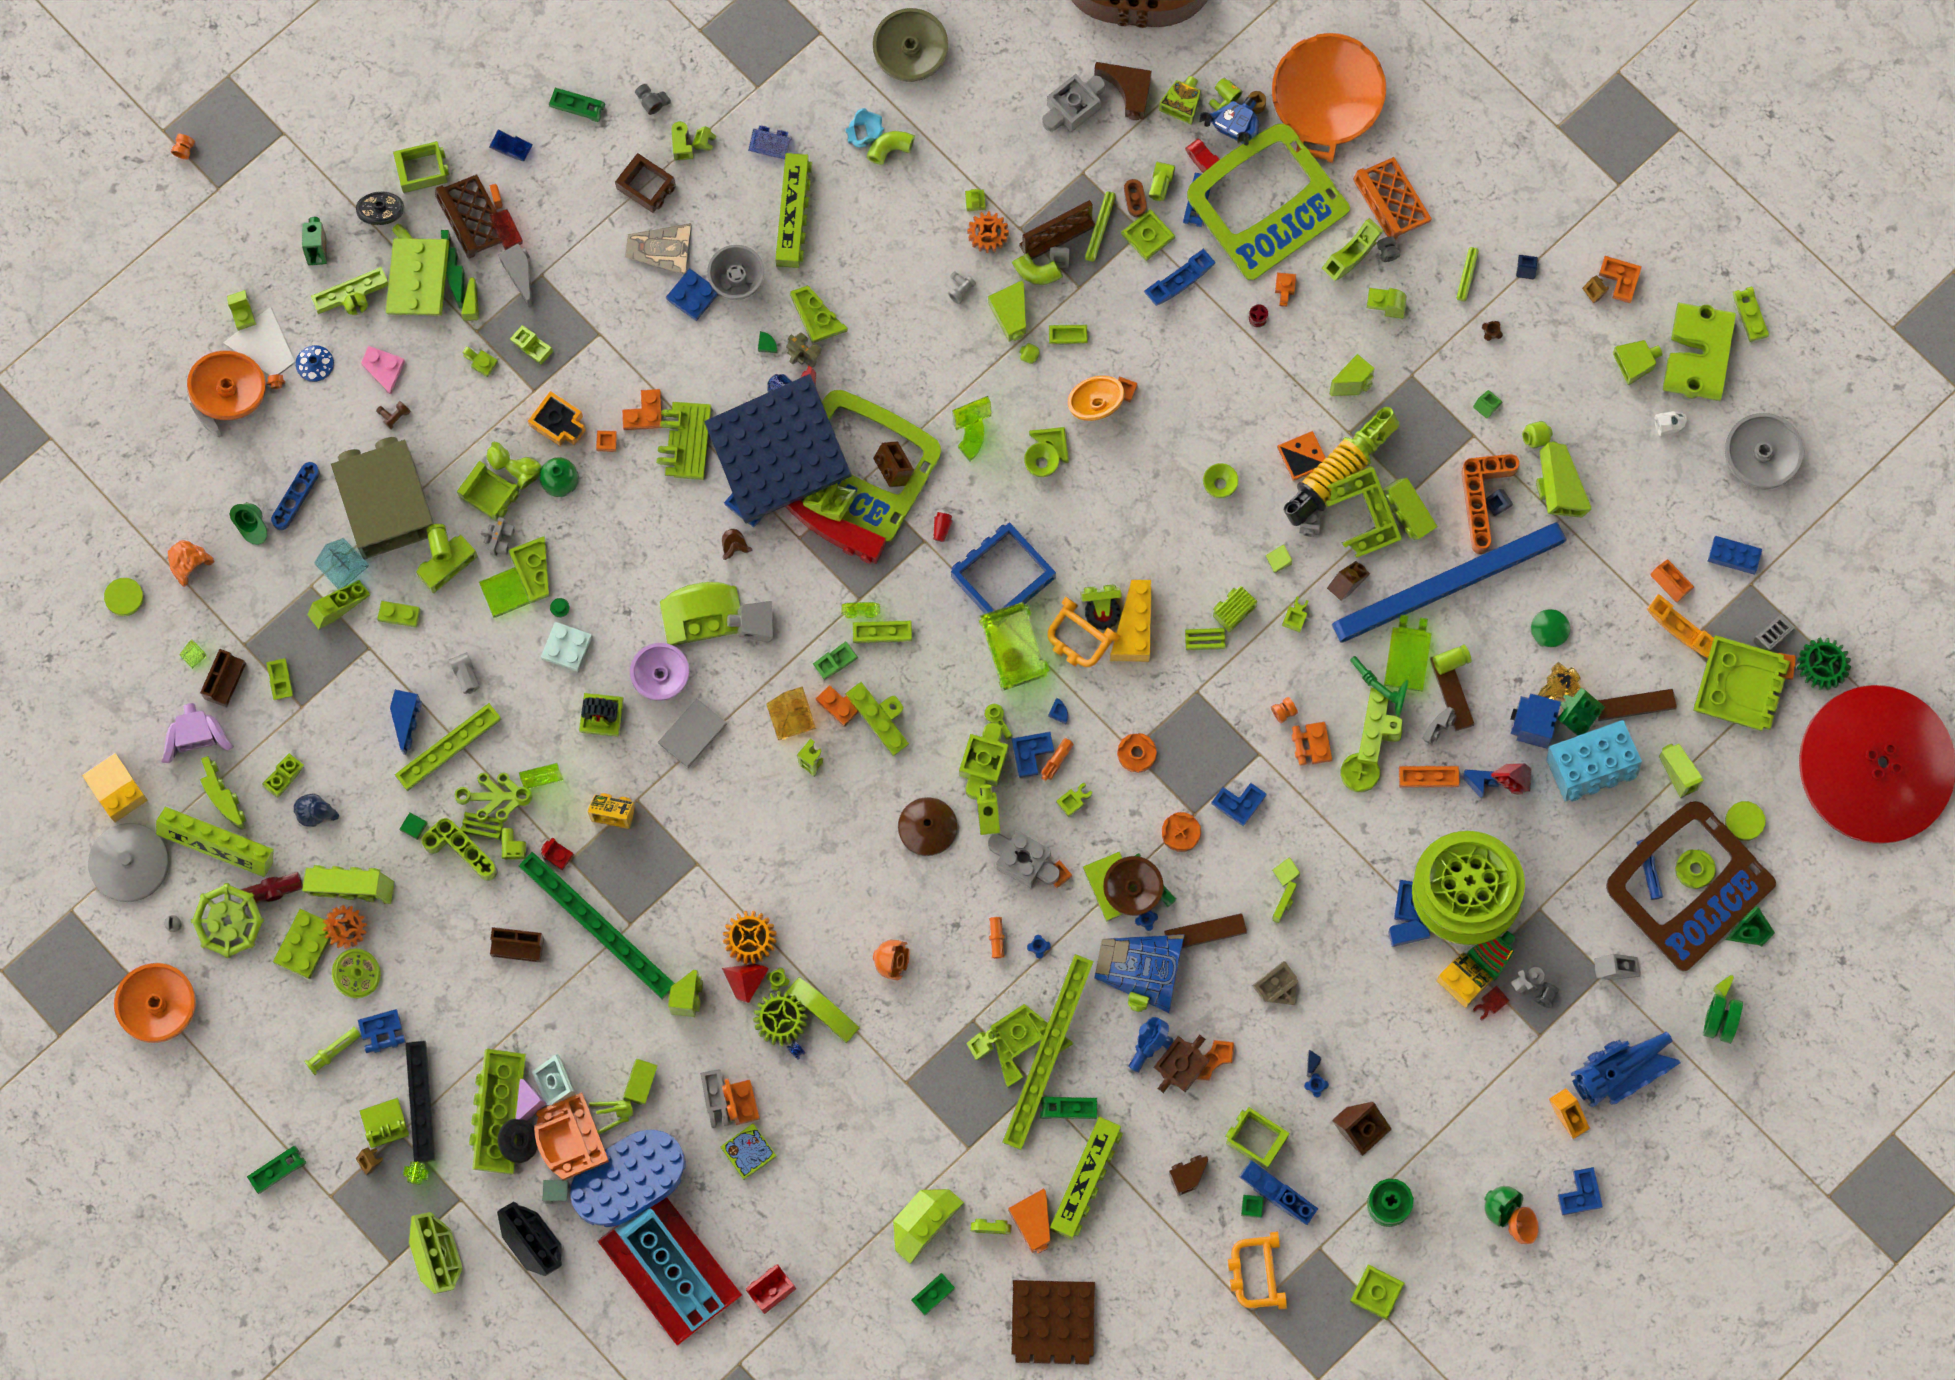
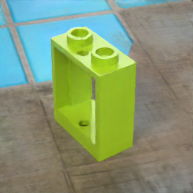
M438 141L393 151L403 193L448 183L447 176L450 175L448 165L443 164V159L446 156L444 148L439 147ZM436 154L440 174L408 181L404 161Z
M1248 1107L1246 1111L1242 1109L1236 1119L1239 1121L1235 1128L1231 1126L1225 1135L1228 1138L1226 1144L1267 1170L1290 1133L1252 1108ZM1249 1117L1278 1135L1264 1159L1234 1141Z

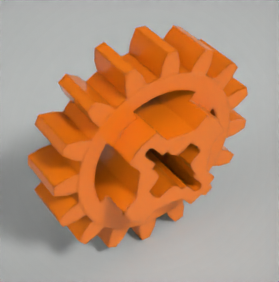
M990 211L987 212L986 216L981 212L980 218L974 216V222H969L970 228L967 229V234H969L968 240L973 241L972 247L974 248L978 245L979 251L981 252L984 248L986 253H989V249L996 252L997 246L1002 249V242L1007 243L1006 236H1009V230H1006L1008 224L1003 223L1004 218L998 219V213L991 216ZM978 228L980 232L976 236L975 231ZM999 228L1001 230L1000 236L997 234Z
M345 905L340 906V908L335 907L332 909L333 912L327 913L329 919L323 920V923L327 924L323 931H328L325 938L332 939L331 945L336 942L337 948H341L343 945L345 949L350 948V945L354 947L358 945L357 942L363 940L360 935L366 934L363 927L367 926V923H362L361 921L365 917L358 916L360 910L353 912V906H349L347 909ZM338 915H343L341 919H335ZM349 935H354L352 939L346 940Z

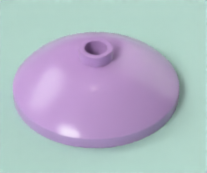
M654 643L642 648L635 655L630 666V677L633 686L642 696L656 701L668 700L678 695L686 686L689 678V665L686 657L678 648L666 643ZM663 673L664 677L658 678L657 675Z

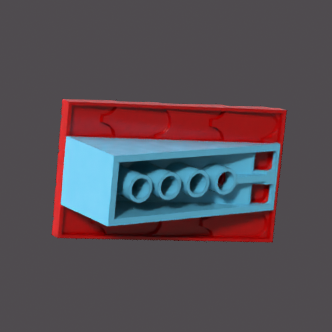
M667 1197L631 1220L615 1226L597 1240L676 1345H679L742 1296Z

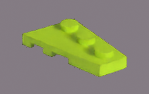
M545 536L509 549L510 557L530 603L548 597Z

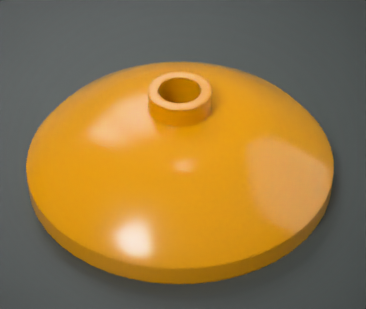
M1110 376L1088 378L1076 385L1069 394V410L1072 415L1081 420L1095 421L1106 418L1121 406L1125 396L1124 388L1120 381Z

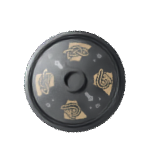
M390 192L367 194L356 204L358 218L371 225L392 223L399 219L404 212V204L401 198Z

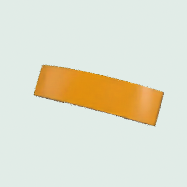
M1657 594L1647 608V611L1679 641L1708 658L1714 637L1705 630L1701 631L1673 609L1674 605L1660 594Z

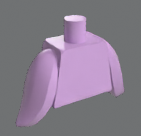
M189 703L183 706L185 714L176 716L175 722L168 728L161 762H172L177 751L180 753L216 745V742L226 751L234 746L228 741L217 719L211 715H205L203 711L196 712L195 704Z

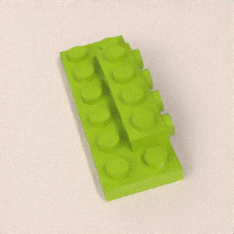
M485 1049L483 1070L480 1071V1074H477L475 1084L479 1086L478 1093H475L473 1104L477 1106V1109L471 1119V1125L475 1126L474 1133H471L469 1145L473 1146L472 1151H474L472 1170L514 1174L515 1162L509 1161L502 1155L498 1146V1133L507 1121L516 1118L520 1079H523L526 1054L494 1049ZM517 1135L514 1138L515 1144H517Z

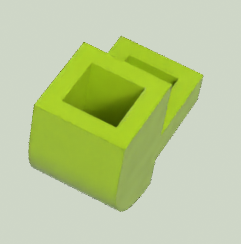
M1369 288L1366 308L1385 311V317L1403 319L1407 295L1395 288H1389V290Z

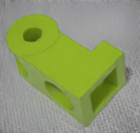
M682 121L675 122L671 128L674 160L693 159L692 145H687L689 138L688 127Z

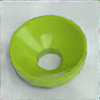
M1045 442L1035 443L1025 452L1024 463L1032 475L1047 477L1052 475L1058 468L1059 454L1051 444ZM1038 459H1045L1048 463L1047 466L1039 468L1036 465Z
M1217 463L1205 471L1203 485L1211 496L1226 498L1235 492L1238 486V475L1230 465ZM1216 480H1224L1226 486L1223 489L1216 488L1214 485Z

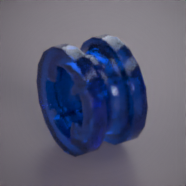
M794 1040L791 1046L786 1047L797 1060L800 1059V1055L805 1054V1051Z

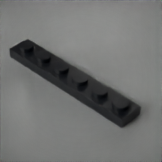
M426 1041L407 1042L405 1045L414 1163L435 1161L427 1043Z

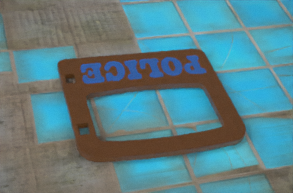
M1693 801L1685 804L1660 824L1621 862L1609 876L1606 889L1612 900L1678 970L1687 971L1775 888L1776 880L1705 804ZM1709 818L1718 825L1714 830L1706 822ZM1692 820H1697L1729 853L1731 860L1697 898L1664 925H1660L1626 890V883L1640 866L1670 837ZM1752 863L1760 870L1757 875L1749 868Z

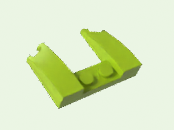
M1370 466L1328 485V488H1331V499L1326 500L1327 507L1362 493L1374 522L1375 528L1342 542L1345 548L1349 545L1357 552L1355 554L1356 558L1402 540L1374 467Z

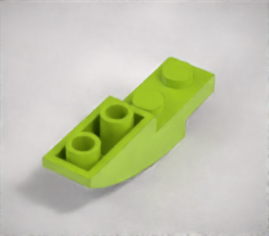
M209 756L201 758L207 776L201 778L200 781L208 797L227 820L241 830L245 829L243 822H246L243 811H239L237 804H240L236 792L232 793L229 788L226 789L222 778L218 779L216 772L219 769L215 760L212 761Z

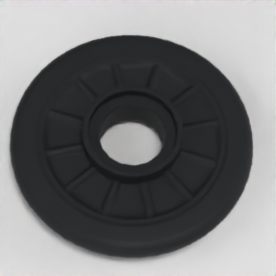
M511 1119L501 1127L498 1133V1146L506 1159L515 1163H523L535 1155L538 1149L534 1126L527 1120ZM516 1135L522 1138L521 1146H517L514 1143Z

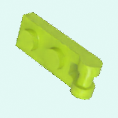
M1747 287L1744 291H1733V298L1749 342L1767 338L1769 333L1758 306L1753 287ZM1748 298L1749 302L1743 303L1742 299Z

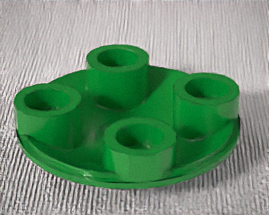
M1543 610L1533 618L1531 632L1540 646L1557 647L1563 644L1569 637L1570 623L1567 617L1557 610Z

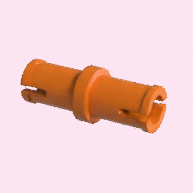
M1002 917L989 918L991 931L989 940L991 941L992 958H1004L1003 940H1005V935L1002 932Z

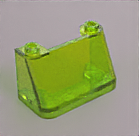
M1023 602L977 617L980 626L985 630L983 634L986 637L997 676H1000L999 685L1001 691L1047 677V672H1050L1047 661L1042 660L1028 617L1031 616L1028 604L1024 605Z

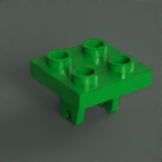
M1580 688L1574 697L1566 694L1563 696L1566 701H1561L1560 706L1564 711L1558 717V720L1579 736L1588 732L1605 706L1586 690Z

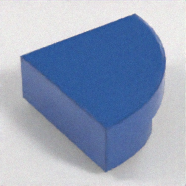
M1056 698L1048 717L1067 724V708L1060 699Z

